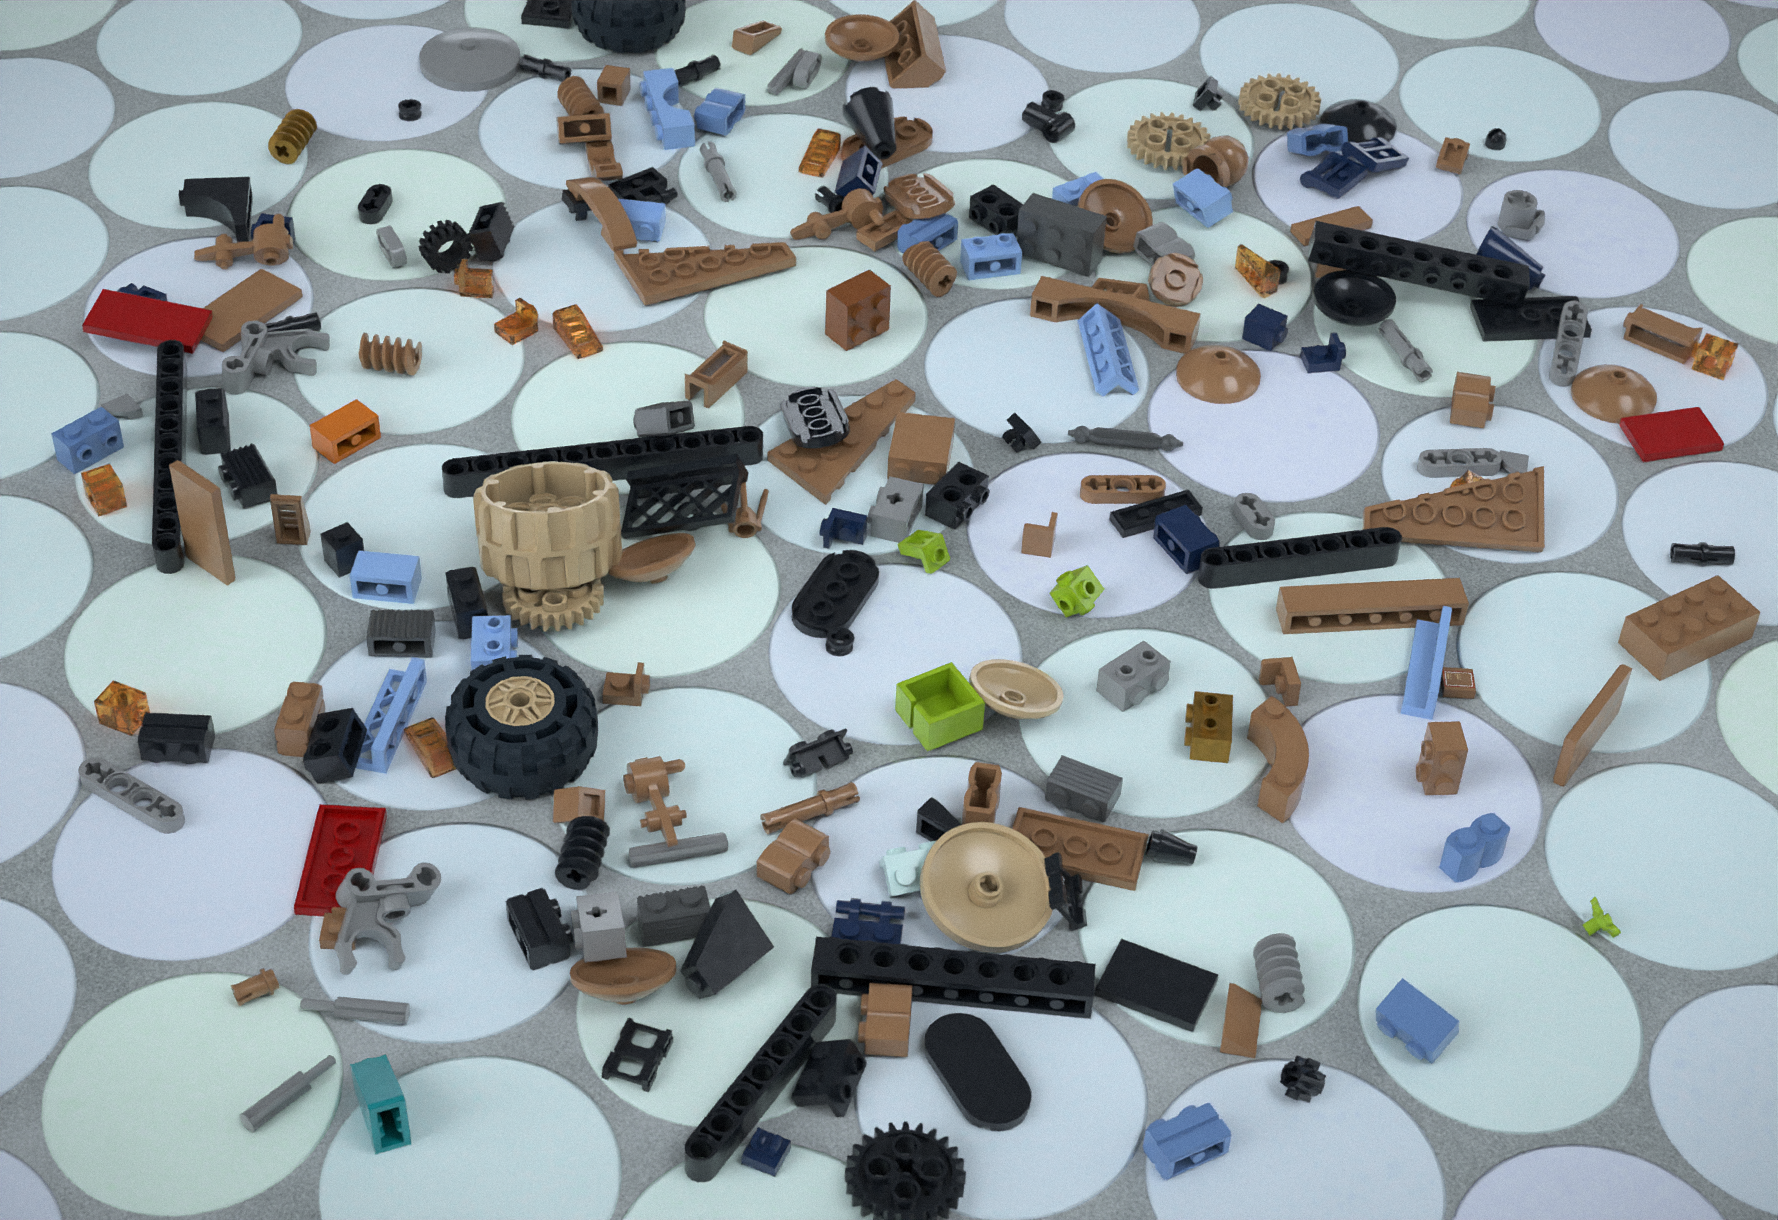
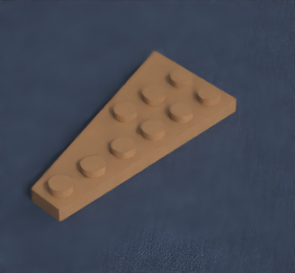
M786 242L752 244L750 248L737 249L735 245H724L722 250H710V246L666 248L664 252L649 253V249H638L639 254H624L623 250L614 251V260L645 306L796 266V256Z
M895 379L844 408L849 420L850 433L842 441L831 446L811 449L797 446L791 438L768 451L767 461L823 504L827 505L831 500L832 493L836 489L840 490L845 484V478L851 472H855L876 448L877 441L889 433L890 426L896 421L897 412L906 413L913 405L916 393Z

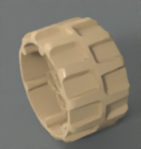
M556 461L518 465L490 475L484 479L483 486L477 488L474 493L473 503L480 566L487 576L494 577L502 585L531 590L576 587L606 576L609 569L614 565H618L622 557L619 489L612 482L610 474L605 471H599L589 467L587 464Z

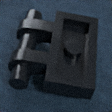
M654 167L608 184V187L618 199L665 203L667 205L670 203V200L678 197L675 188L666 190L668 188L667 179Z

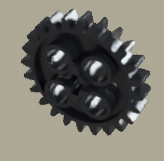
M904 1121L902 1129L897 1130L895 1125L890 1122L888 1132L885 1133L879 1127H875L874 1138L863 1134L862 1145L854 1144L852 1155L847 1156L845 1182L846 1194L852 1195L851 1205L853 1207L861 1205V1217L873 1214V1220H937V1215L947 1220L950 1208L957 1209L959 1198L964 1196L966 1171H963L964 1158H958V1147L948 1148V1136L937 1140V1129L935 1128L927 1134L923 1133L922 1123H919L915 1130H910L908 1122Z

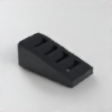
M933 797L929 798L917 810L916 833L930 842L937 841L949 830L962 825Z

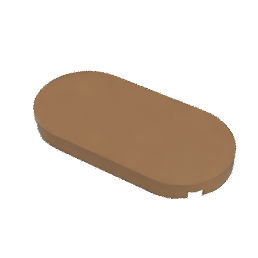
M905 116L894 118L896 151L888 159H879L883 163L882 168L929 148L933 142V130L930 124L920 118H914V121L907 120ZM856 134L844 140L841 148L842 161L864 146Z
M914 173L897 177L888 183L889 187L885 186L883 189L886 201L902 215L910 219H926L939 216L951 210L955 205L953 192L934 176L924 173L923 177H917V174Z

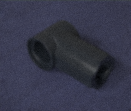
M1033 101L1026 105L1022 113V121L1042 131L1044 138L1050 143L1058 142L1075 129V121L1069 113L1063 111L1056 114Z

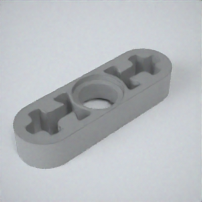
M1492 448L1425 450L1419 455L1417 471L1428 478L1493 476L1500 470L1502 455ZM1453 461H1462L1466 463V465H1458L1455 464Z

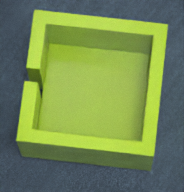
M952 662L896 683L895 711L909 729L913 728V734L927 752L983 730L985 702Z

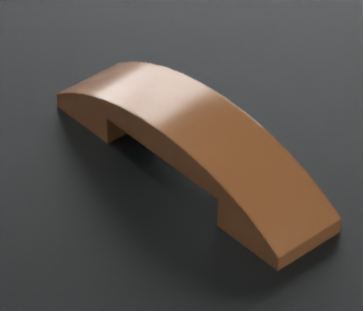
M612 141L585 142L591 176L600 181L621 180L623 178V169L620 162L617 163L615 160Z
M594 177L566 180L565 185L577 201L585 200L602 224L601 236L612 251L637 247L636 236L630 220L620 201L607 185Z

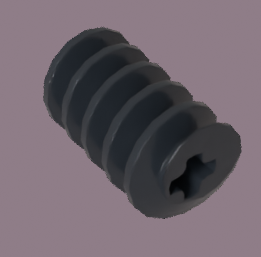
M593 816L576 817L570 821L567 826L564 843L561 847V854L558 857V864L555 868V877L565 887L573 890H583L599 876V868L602 865V858L605 854L604 849L607 846V838L610 835V827L606 822Z

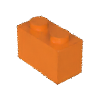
M357 399L309 425L312 447L333 464L338 463L381 438L379 415Z

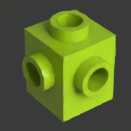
M1086 565L1061 574L1056 579L1057 585L1049 594L1065 617L1078 613L1080 616H1083L1095 607V600L1105 588L1090 567Z

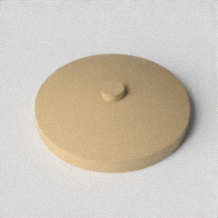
M974 822L955 827L942 835L934 843L924 860L920 874V893L925 909L934 924L946 936L964 947L988 953L1007 952L1020 948L1032 941L1042 931L1053 912L1049 907L1048 891L1051 889L1049 888V879L1045 871V856L1027 837L1000 824Z

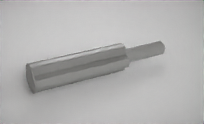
M339 996L335 1001L303 998L300 1002L301 1009L334 1012L335 1018L407 1024L410 1016V1004L402 1002Z
M327 1056L304 1074L302 1071H298L239 1115L242 1124L247 1130L254 1132L312 1088L310 1083L336 1064L334 1056Z

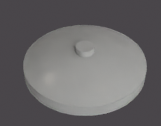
M479 27L458 28L440 33L428 40L421 48L419 54L420 69L428 81L441 88L460 92L488 90L508 82L519 71L521 59L520 49L512 38L499 31Z

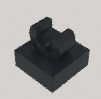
M1210 76L1195 92L1192 106L1201 111L1208 105L1212 110L1216 111L1222 104L1220 100L1223 98V94L1217 90L1218 80Z
M569 189L562 190L561 199L569 208V213H576V221L586 220L588 211L592 210L585 200L577 201Z
M1015 412L1006 420L1012 429L1005 431L1002 438L1007 444L1016 439L1010 445L1016 453L1025 447V443L1033 450L1041 443V440L1032 428Z

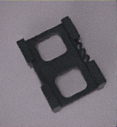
M1056 852L1044 858L1045 871L1049 879V888L1051 889L1048 891L1049 907L1052 910L1057 909L1068 921L1069 929L1074 931L1087 926L1086 910L1081 903V894L1083 893L1082 878L1079 874L1071 876L1063 867L1062 855ZM1066 904L1068 906V911L1064 908V905Z
M628 1017L620 1032V1038L614 1048V1052H610L602 1067V1078L609 1080L610 1076L642 1085V1091L649 1092L657 1077L660 1061L663 1060V1057L666 1058L674 1042L672 1030L666 1029V1031L634 1022L632 1018ZM643 1031L656 1035L657 1039L653 1047L645 1048L632 1043L635 1034ZM629 1058L642 1062L644 1065L640 1073L633 1076L618 1071L622 1060Z

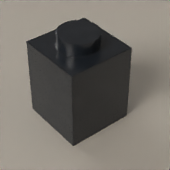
M345 522L320 533L324 561L339 578L351 573L358 550L364 551L363 538L348 522Z

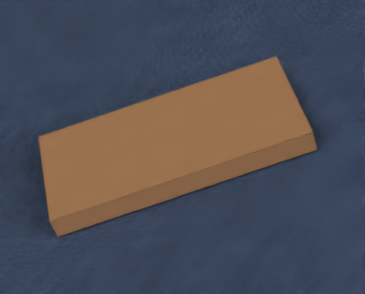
M261 268L203 308L212 310L213 318L201 341L225 352L241 340V327L244 323L260 321L265 324L303 297L302 289Z
M177 460L169 465L186 557L228 586L235 581L236 577L220 487Z
M1624 664L1618 666L1566 735L1553 777L1554 783L1562 787L1566 785L1618 715L1632 672L1631 667Z
M1018 807L1012 829L1032 841L1045 858L1059 852L1062 855L1063 867L1071 876L1079 874L1082 880L1132 891L1136 890L1149 834Z

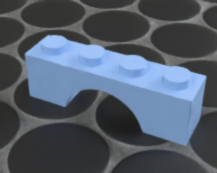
M666 68L643 71V82L639 83L641 97H645L646 111H650L651 125L655 126L657 140H661L664 150L695 146V125L690 111L672 107L679 103L678 80L674 69Z

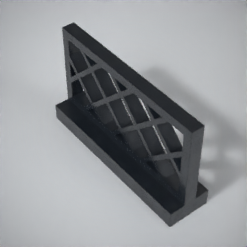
M738 454L628 471L626 481L630 486L621 535L624 539L734 523L741 484L747 482L749 472ZM731 484L723 493L717 490L721 486ZM704 489L696 497L690 495L693 490ZM676 493L667 502L663 499L666 494ZM712 493L717 496L707 507L701 504ZM650 497L640 506L637 505L638 499ZM685 497L690 501L679 511L674 509ZM657 502L661 503L663 506L651 516L647 513ZM726 503L728 505L726 513L713 514L722 504ZM696 507L701 510L694 518H685ZM669 511L674 514L667 522L658 523ZM642 515L646 518L641 525L632 527L633 523Z

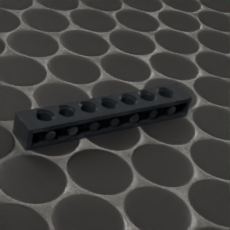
M1315 221L1309 240L1308 262L1519 307L1522 306L1530 286L1529 266L1321 221Z
M816 936L811 967V987L817 984H824L834 989L836 994L862 996V994H869L870 983L912 985V1001L1091 1019L1096 964Z

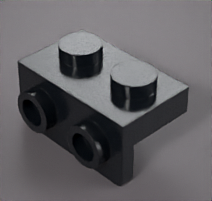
M851 1039L815 1042L791 1095L797 1107L827 1104L836 1117L845 1116L867 1065L865 1058Z

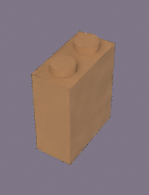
M897 412L888 455L887 479L891 476L917 483L935 485L949 470L954 443L955 418Z

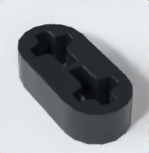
M376 184L367 190L358 204L359 219L362 223L376 224L384 218L393 202L392 190L388 185Z

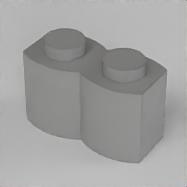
M1159 222L1136 233L1133 247L1139 256L1145 261L1150 262L1152 266L1158 258L1169 253L1184 254L1193 260L1195 258L1193 247L1182 238H1178L1176 231L1164 222Z

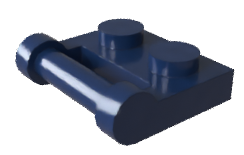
M1374 137L1370 141L1359 143L1349 141L1341 146L1343 156L1354 157L1366 166L1368 171L1374 173L1406 167L1409 160L1408 156L1382 137Z
M1331 152L1325 156L1324 161L1317 167L1303 173L1300 176V183L1306 188L1313 186L1329 196L1339 199L1367 177L1368 168L1337 152Z

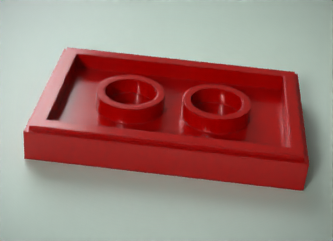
M1700 407L1623 417L1619 424L1643 462L1722 451L1724 446L1723 440Z

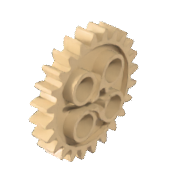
M1267 73V78L1258 75L1257 80L1250 78L1249 83L1244 82V86L1240 88L1238 104L1240 105V110L1244 111V116H1251L1250 121L1260 120L1259 125L1268 123L1269 128L1278 125L1280 130L1283 129V126H1287L1291 130L1293 125L1302 128L1303 123L1309 125L1311 120H1316V115H1319L1321 98L1319 97L1320 93L1315 92V86L1308 87V81L1301 83L1299 77L1293 80L1289 74L1284 78L1280 73L1276 77ZM1284 91L1279 110L1275 112V109L1278 107L1280 94Z
M1160 112V116L1150 113V118L1142 116L1141 121L1135 120L1134 125H1130L1127 135V148L1131 149V155H1136V160L1145 159V165L1154 163V168L1162 165L1164 170H1167L1169 166H1172L1174 170H1178V166L1183 167V159L1188 156L1192 149L1199 145H1204L1210 139V133H1207L1206 127H1201V122L1193 123L1192 117L1187 120L1184 119V114L1175 117L1173 112L1169 116H1165L1163 112ZM1168 130L1173 131L1170 152L1165 151Z
M601 578L576 587L547 590H531L503 585V606H505V613L511 614L512 621L519 619L521 626L530 623L532 630L542 626L545 632L549 627H554L556 631H560L561 626L564 625L568 629H572V623L584 625V618L592 620L593 613H600V606L604 605V586L601 584Z

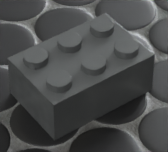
M1032 193L1019 209L1017 242L1023 256L1090 277L1102 261L1107 216Z

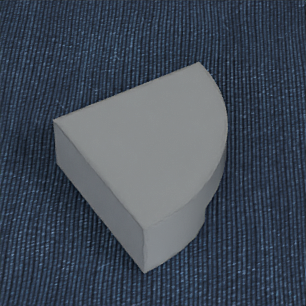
M128 393L101 405L114 417L128 416L130 420L143 416L142 408Z
M1500 450L1502 468L1504 467L1511 473L1519 472L1520 474L1527 472L1529 455Z

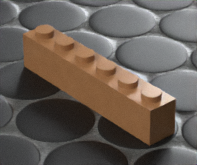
M1460 578L1279 587L1276 612L1283 634L1415 628L1417 619L1439 623L1443 606L1452 607L1449 626L1464 625L1469 602Z

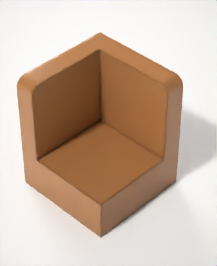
M1057 512L1051 513L1049 526L1024 524L1022 554L1051 558L1056 536Z
M581 786L554 790V823H567L581 816H593L604 821L605 790Z

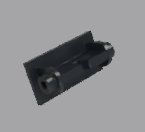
M845 728L838 732L831 729L820 734L817 740L807 744L806 741H801L794 744L788 749L789 752L783 761V765L792 763L790 765L792 775L804 778L823 769L819 760L821 757H823L827 767L848 760L849 755L853 754V749L849 742L844 743L843 741L847 729Z

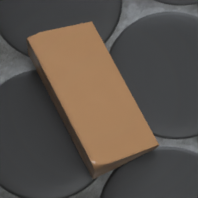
M1229 983L1220 1052L1255 1058L1262 1001L1259 997L1234 983Z

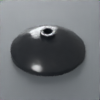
M1362 99L1338 101L1323 111L1320 124L1346 127L1348 142L1353 141L1355 143L1370 141L1374 137H1382L1387 142H1390L1394 138L1397 129L1396 120L1387 109L1379 104Z
M1340 270L1328 273L1316 282L1313 290V301L1325 316L1335 322L1349 326H1370L1387 319L1393 313L1396 305V295L1392 287L1377 276L1350 270Z

